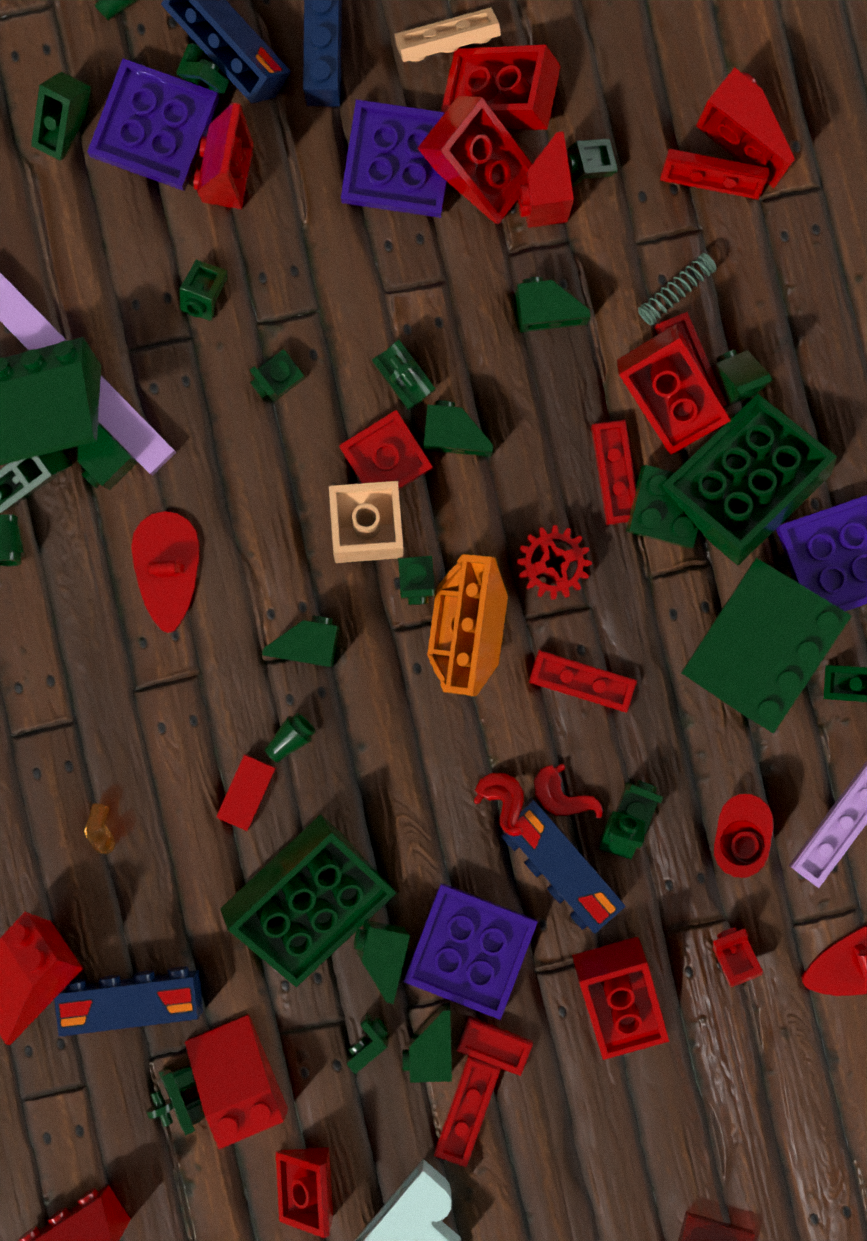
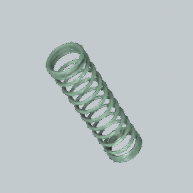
M702 253L698 256L697 261H692L691 266H686L685 272L681 271L679 277H674L673 282L667 283V288L662 287L661 293H655V298H649L648 303H643L638 308L640 316L646 323L653 325L657 321L656 317L661 319L660 313L651 305V300L657 303L662 312L667 313L665 306L657 300V295L662 296L665 303L670 308H673L672 302L663 294V289L667 290L672 299L679 303V298L669 289V284L674 285L682 297L686 296L684 291L675 283V279H679L688 292H692L689 284L682 279V273L686 274L693 286L698 287L697 281L688 274V268L692 269L695 276L704 282L702 274L694 268V263L699 265L706 276H710V273H714L717 270L715 262L708 254Z

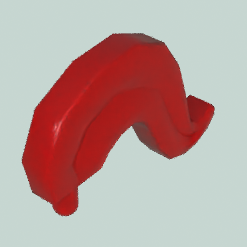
M552 764L540 768L533 781L535 796L543 809L555 816H569L587 810H594L596 818L602 817V805L594 796H566L561 790L562 779L558 773L565 769L564 764H560L555 768Z
M490 773L480 779L474 790L477 793L474 803L479 804L483 798L489 801H503L500 826L510 836L522 835V828L515 826L524 802V791L517 779L506 773Z

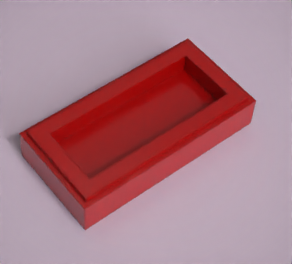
M244 754L216 818L248 831L276 767Z
M468 1016L456 1051L521 1076L533 1046V1041Z

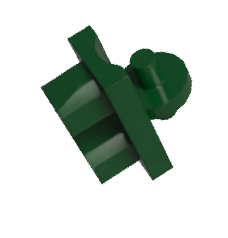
M397 340L387 350L372 359V363L408 411L436 391L434 385L400 340Z
M188 1065L173 1071L166 1067L158 1071L169 1098L164 1100L160 1089L152 1092L150 1095L155 1105L146 1111L148 1118L160 1117L163 1127H166L173 1123L170 1111L174 1110L185 1136L194 1132L193 1125L205 1118L200 1097L198 1096L184 1103L180 1092L196 1085L191 1067Z

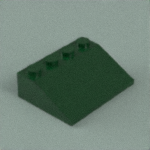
M84 337L0 358V465L97 441L101 364Z
M757 394L730 422L726 423L663 484V488L712 545L739 566L832 475L837 456Z
M755 557L681 671V674L774 734L852 616Z
M320 814L220 908L227 930L297 988L346 942L358 928L363 926L365 920H369L397 893L347 838Z

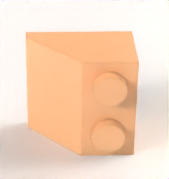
M398 481L329 486L335 563L403 558Z

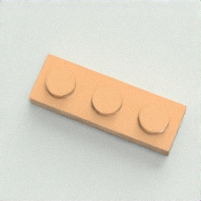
M487 8L395 33L394 35L403 62H417L432 54L454 52L461 46L472 43H486L491 38L501 36L499 21L492 8Z

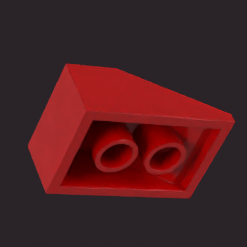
M547 45L457 49L453 54L441 112L445 113L458 96L483 97L505 128L514 130H548L561 66Z
M734 67L708 99L696 127L741 163L769 168L766 183L775 188L795 158L762 88L757 85L756 80L750 74L740 72Z
M458 96L417 148L442 178L496 224L502 221L518 200L520 185L525 184L527 171L532 166V163L483 97Z
M232 103L209 124L207 136H203L201 139L200 157H203L201 169H196L194 190H197L202 203L242 209L254 143L240 104Z
M677 324L617 359L619 376L670 455L731 421Z
M24 912L0 938V1036L6 1045H11L83 969L50 920L28 912Z
M638 936L572 955L603 1060L669 1042L649 966Z
M249 1013L185 1040L204 1115L218 1150L284 1122L288 1107Z

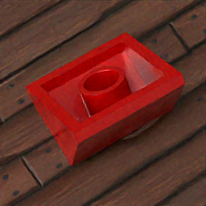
M329 1147L277 1151L276 1171L279 1222L322 1238L330 1236L333 1204Z

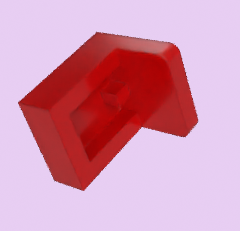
M730 928L716 936L717 940L713 941V951L730 988L763 975V970L748 941L746 929L736 931L735 928Z

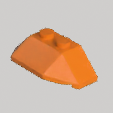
M462 554L457 560V564L436 587L427 656L441 682L440 685L443 692L477 696L499 665L508 595L494 557Z

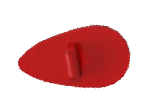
M162 511L149 515L139 523L133 533L131 549L134 570L145 607L156 625L163 632L171 633L177 630L184 620L191 604L199 566L200 543L197 531L189 520L177 513Z
M867 925L856 929L823 950L803 973L802 983L809 990L833 996L867 994Z

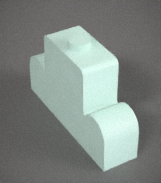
M422 1159L354 1241H461V1237L441 1221L448 1216L451 1210L452 1198L449 1182Z

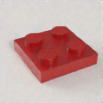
M397 410L339 445L340 450L361 483L398 481V488L400 490L433 469Z

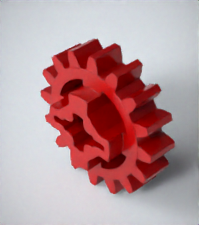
M553 525L551 533L547 534L546 530L541 527L538 530L539 538L536 539L530 534L527 537L530 547L521 546L519 549L525 555V558L518 559L516 564L524 566L525 570L518 576L519 578H529L530 582L527 584L526 589L529 590L536 586L538 588L537 597L539 598L542 597L545 591L549 592L551 600H555L557 592L560 591L563 597L567 598L570 596L569 587L579 591L581 586L577 580H587L589 578V575L583 571V567L592 565V561L583 558V555L590 551L589 547L580 548L578 544L581 542L582 537L578 536L575 539H571L570 528H567L563 534H560L557 525ZM553 540L563 542L571 549L567 551L556 547ZM540 545L541 558L539 562L531 565L532 554L536 547ZM549 553L555 559L561 558L562 563L558 566L559 572H556L553 567H546L545 563L550 559ZM576 561L575 573L568 581L566 570L569 564ZM545 575L551 578L555 586L541 582L536 576Z

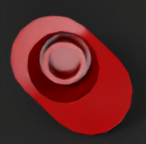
M752 794L736 795L724 804L719 815L714 843V857L717 865L726 874L735 878H747L757 874L765 866L769 857L774 828L773 815L769 806L761 798Z

